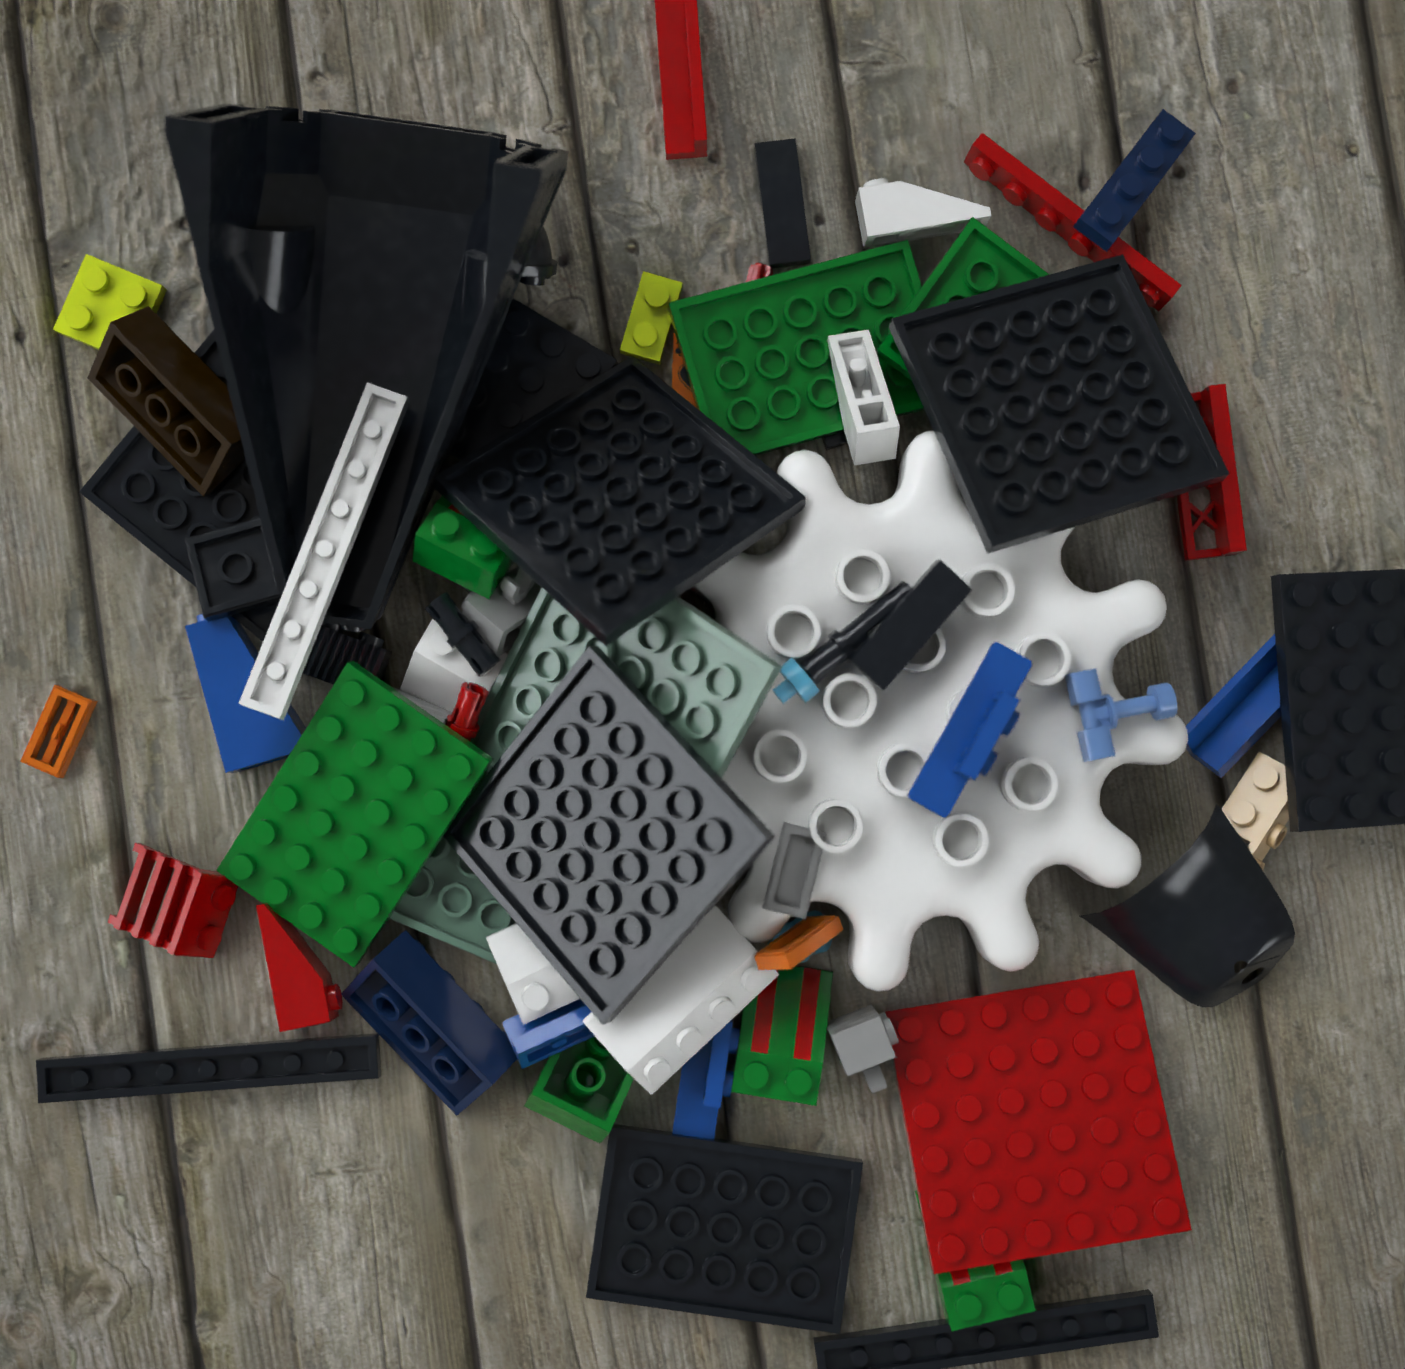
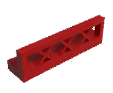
M655 0L666 160L707 157V130L697 0Z
M1226 384L1210 385L1201 392L1190 394L1194 402L1198 403L1199 412L1229 475L1222 482L1205 486L1210 492L1211 501L1203 511H1200L1189 502L1188 492L1177 495L1185 561L1234 556L1247 551ZM1211 510L1213 520L1207 516ZM1191 514L1197 518L1193 524ZM1202 522L1215 532L1217 548L1195 549L1194 532Z

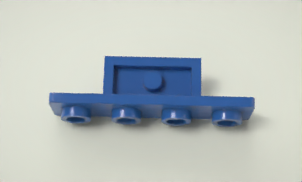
M999 642L991 644L909 790L908 798L946 818L954 807L967 781L976 780L979 774L984 777L988 774L998 755L993 750L1001 734L1007 737L1019 719L1020 713L1015 711V708L1020 699L1016 698L1015 695L1032 667L1031 660Z
M733 1020L726 1024L682 1066L672 1134L714 1140L722 1096L730 1097L734 1071L726 1070L728 1053H737L740 1032L739 1028H732Z

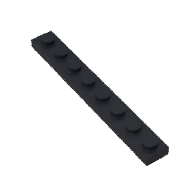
M379 1033L41 1058L36 1060L38 1103L377 1079L381 1076Z
M1147 1289L1036 1305V1311L956 1331H951L945 1318L813 1337L817 1368L943 1369L1158 1338L1159 1333L1153 1294Z

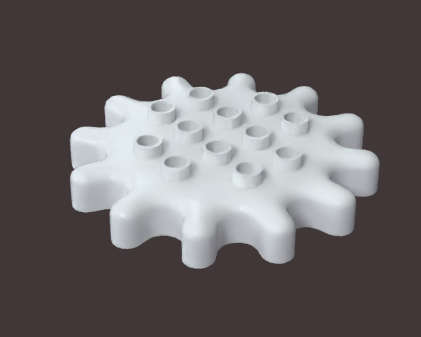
M925 431L912 440L900 461L895 494L891 498L875 504L857 503L847 497L839 487L830 465L818 453L809 450L792 452L783 459L778 467L777 474L806 497L803 510L786 521L787 532L782 542L773 550L760 555L741 552L690 588L692 592L709 605L717 623L780 665H783L791 657L799 664L829 641L828 635L834 630L840 632L900 582L904 581L912 588L936 560H942L973 590L885 690L878 688L857 667L846 661L816 685L820 692L805 703L796 693L783 704L772 691L785 680L779 672L722 777V780L775 836L751 863L746 877L733 893L728 903L729 920L734 928L749 942L763 943L775 937L791 917L790 915L762 909L783 822L809 828L812 840L823 849L810 903L827 902L837 906L845 913L849 921L850 930L848 965L856 979L866 988L878 992L889 991L898 986L905 978L909 967L910 948L914 933L922 923L940 916H951L961 919L967 927L978 952L994 966L1011 972L1024 969L1033 962L1039 948L1037 930L1029 915L1025 900L1027 888L1034 876L1047 867L1059 864L1069 867L1082 878L1096 885L1107 888H1120L1133 881L1141 868V853L1138 845L1128 835L1114 826L1103 814L1100 805V790L1105 778L1113 769L1122 764H1169L1177 760L1186 749L1188 733L1180 717L1176 715L1171 718L1155 720L1151 713L1118 719L1117 727L1110 730L1116 756L1083 762L1077 732L1084 729L1078 705L1071 706L1065 681V676L1070 673L1096 669L1102 695L1109 694L1114 702L1125 700L1119 694L1114 684L1112 673L1114 659L1122 647L1135 639L1151 633L1161 625L1167 609L1165 596L1156 585L1140 579L1127 581L1109 590L1096 593L1084 591L1074 585L1065 575L1061 565V549L1075 527L987 554L934 431ZM999 642L1032 661V667L1015 695L1016 698L1020 699L1015 708V711L1019 712L1020 716L1011 733L1007 737L1001 734L993 750L998 755L985 777L979 774L976 780H968L948 817L943 818L910 800L908 792L992 643ZM817 830L827 833L825 842L819 837Z

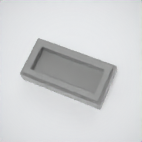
M783 822L762 909L806 919L823 851L812 840L809 828ZM817 830L819 837L825 842L827 833Z

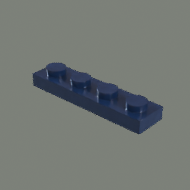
M1162 109L1073 227L1107 252L1196 133Z

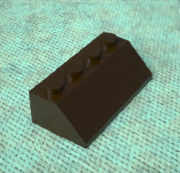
M149 306L110 322L87 378L203 497L210 494L245 460L244 448L227 385Z

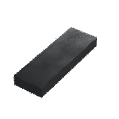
M796 138L755 143L754 150L769 266L779 268L810 264L811 256Z
M936 560L848 660L878 688L885 690L973 589L942 560Z

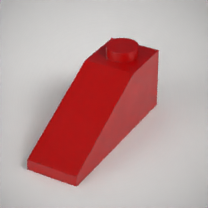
M268 903L256 905L279 1031L283 1032L328 1023L339 1016L338 1010L342 1009L343 1006L342 994L339 985L333 984L330 972L294 925L275 913Z

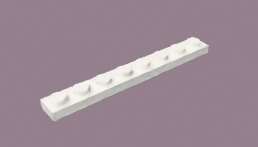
M370 383L366 384L239 701L240 705L284 721L410 401L407 396Z

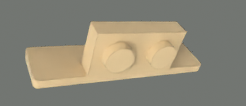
M1258 752L1224 804L1222 811L1241 839L1249 844L1247 848L1262 870L1265 866L1262 860L1270 848L1276 849L1287 833L1285 825L1289 820L1285 765Z

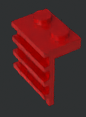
M135 843L132 851L139 853L118 914H110L108 923L114 925L113 928L131 933V936L149 941V944L154 947L168 950L167 953L171 955L214 958L217 947L222 939V933L230 909L235 901L238 886L217 871L199 869L144 844ZM155 861H156V864H155V867H154V870H153V873H152L150 882H149V884H148V887H147V890H146V893H145V896H144V899H143L141 908H140V910H139V913H138L136 922L134 923L135 918H136V915H137V912H138V909H139V906H140V903H141V900H142V898H143V895H144V892H145V889H146V886H147V883H148V880H149V877H150V874H151V872H152L154 863H155ZM173 868H174L175 870H174L172 879H171V881H170V884H169V887H168V890H167V893H166V896H165L163 905H162V907H161V910H160V913H159V916H158V919H157V922H156L154 931L152 932V928H153V926H154V923H155V920H156V917H157V914H158V911H159L161 902H162V900H163V897H164V894H165V891H166V888H167V885H168L170 876H171L172 871H173Z

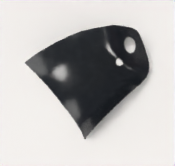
M1218 803L1207 826L1193 845L1165 872L1124 902L1099 913L1079 916L1100 930L1179 996L1200 1007H1215L1258 983L1294 944L1295 938L1293 923L1284 904ZM1244 961L1248 963L1239 973L1234 971L1236 962ZM1263 967L1261 973L1257 975L1254 979L1250 980L1249 982L1242 983V981L1247 975H1249L1254 970Z

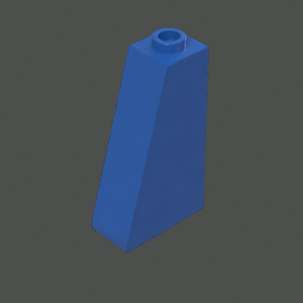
M203 613L196 616L197 623L186 625L185 629L225 772L238 773L288 758L306 729L291 703L284 721L239 704L259 654L244 628L232 616L209 622L204 619Z

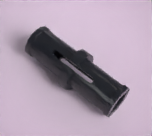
M447 592L437 597L425 608L427 613L438 623L449 638L446 641L452 649L457 648L478 677L488 672L495 664L500 662L501 659L490 649L478 633L477 629L479 627L474 621L470 622L463 615Z

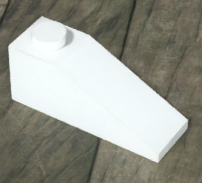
M885 178L866 182L864 187L858 189L855 199L864 249L889 245L904 240L913 241L960 233L972 217L984 226L987 225L991 217L990 207L903 181L888 182V179Z
M869 329L828 336L827 342L843 428L854 466L896 459L900 425Z

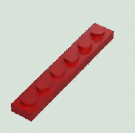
M981 133L972 144L964 160V163L969 166L970 171L978 179L989 181L1002 191L1004 198L1008 202L1027 210L1035 217L1036 222L1047 231H1054L1066 240L1071 250L1083 257L1087 256L1093 262L1123 254L1148 307H1153L1159 312L1182 286L1120 237L1116 239L1106 252L1076 230L1073 226L1084 210L984 133Z

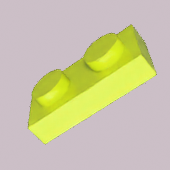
M643 271L620 347V354L633 356L634 358L660 365L672 326L667 306L669 302L680 299L683 282Z

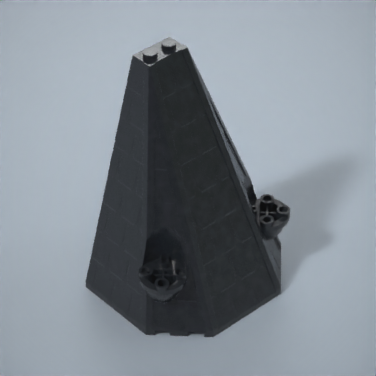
M225 103L165 115L164 132L197 257V265L214 326L215 338L226 375L227 387L240 432L280 598L366 384L370 383L407 396L410 401L322 623L341 625L342 629L351 632L371 629L385 611L414 541L415 534L419 529L434 493L433 477L444 469L503 327L519 282L526 285L542 286L545 283V279H550L551 276L557 273L558 262L552 259L549 239L543 225L567 171L568 151L541 148L542 144L523 139H516L515 148L506 146L507 135L501 133L330 109H319V111L303 110V119H299V109L295 107L266 106V108H252L241 104Z

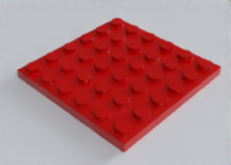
M1135 970L885 1012L894 1027L899 1043L892 1045L896 1058H893V1065L933 1274L1192 1231Z

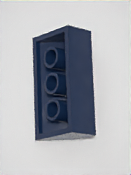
M406 930L375 956L341 993L346 1001L379 1033L389 1046L456 1116L489 1089L517 1060L506 1032L502 1031L485 1014L482 1006L472 1000L455 982L454 977L448 971L443 970L426 952L425 947Z

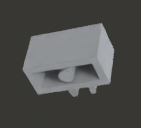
M517 566L509 572L506 571L490 599L473 591L470 592L462 602V613L470 622L474 621L479 627L477 629L478 633L490 649L499 657L512 648L542 587Z
M871 1004L828 1021L827 1030L847 1077L863 1071L871 1093L888 1088L879 1064L896 1058L892 1045L899 1043L894 1027L885 1012L878 1014Z

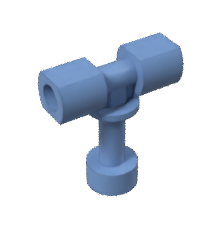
M1096 669L1070 673L1065 676L1071 706L1078 705L1084 729L1077 732L1083 762L1116 756L1110 730L1117 727L1118 719L1151 713L1155 720L1175 717L1177 714L1176 695L1173 687L1168 682L1148 686L1146 696L1114 702L1109 694L1102 695Z

